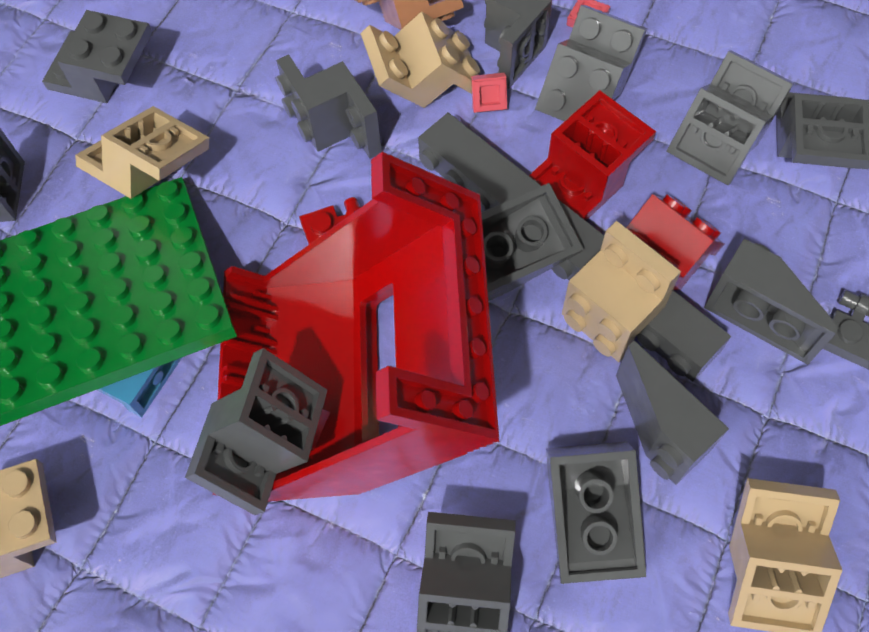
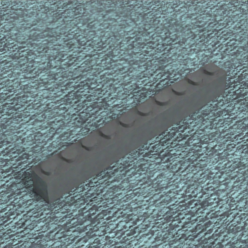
M448 112L418 137L419 159L427 169L438 172L444 179L480 194L481 212L541 187V185ZM559 200L584 249L579 254L551 268L561 279L570 280L601 250L604 235ZM674 290L662 311L637 335L639 343L644 348L658 353L667 361L672 371L680 376H686L692 382L721 353L731 338L727 332Z

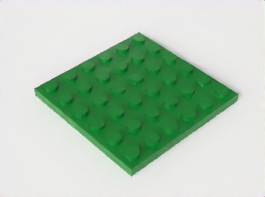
M183 177L148 188L132 199L125 196L0 240V426L237 337Z

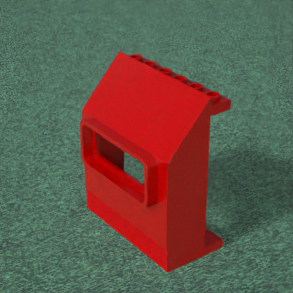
M382 151L371 159V201L265 276L235 266H231L224 271L223 295L237 337L220 343L217 400L241 389L253 353L262 348L327 389L322 409L330 412L315 449L310 451L308 462L276 474L268 502L362 494L466 455L467 452H474V450L491 445L493 442H500L480 194ZM394 295L396 368L386 366L378 371L376 310L380 302ZM379 421L398 425V428L379 436Z

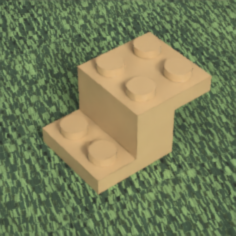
M420 12L395 36L388 31L382 32L372 25H369L360 33L380 87L423 108L453 84L472 94L471 76L479 75L480 68L470 55L468 50L470 47L469 41L460 31L454 32L439 18L433 19L427 14Z
M152 106L101 135L99 142L76 154V167L132 199L209 149L210 137Z
M615 221L605 232L601 250L569 280L562 315L566 323L577 332L582 331L592 339L595 348L601 354L607 357L612 356L616 361L620 362L625 355L628 345L634 341L635 337L666 306L681 271L622 224Z
M37 459L0 470V578L35 567L32 551L57 543L43 463Z
M747 478L729 545L737 578L728 612L731 626L769 632H822L842 573V567L829 537L840 503L836 490Z

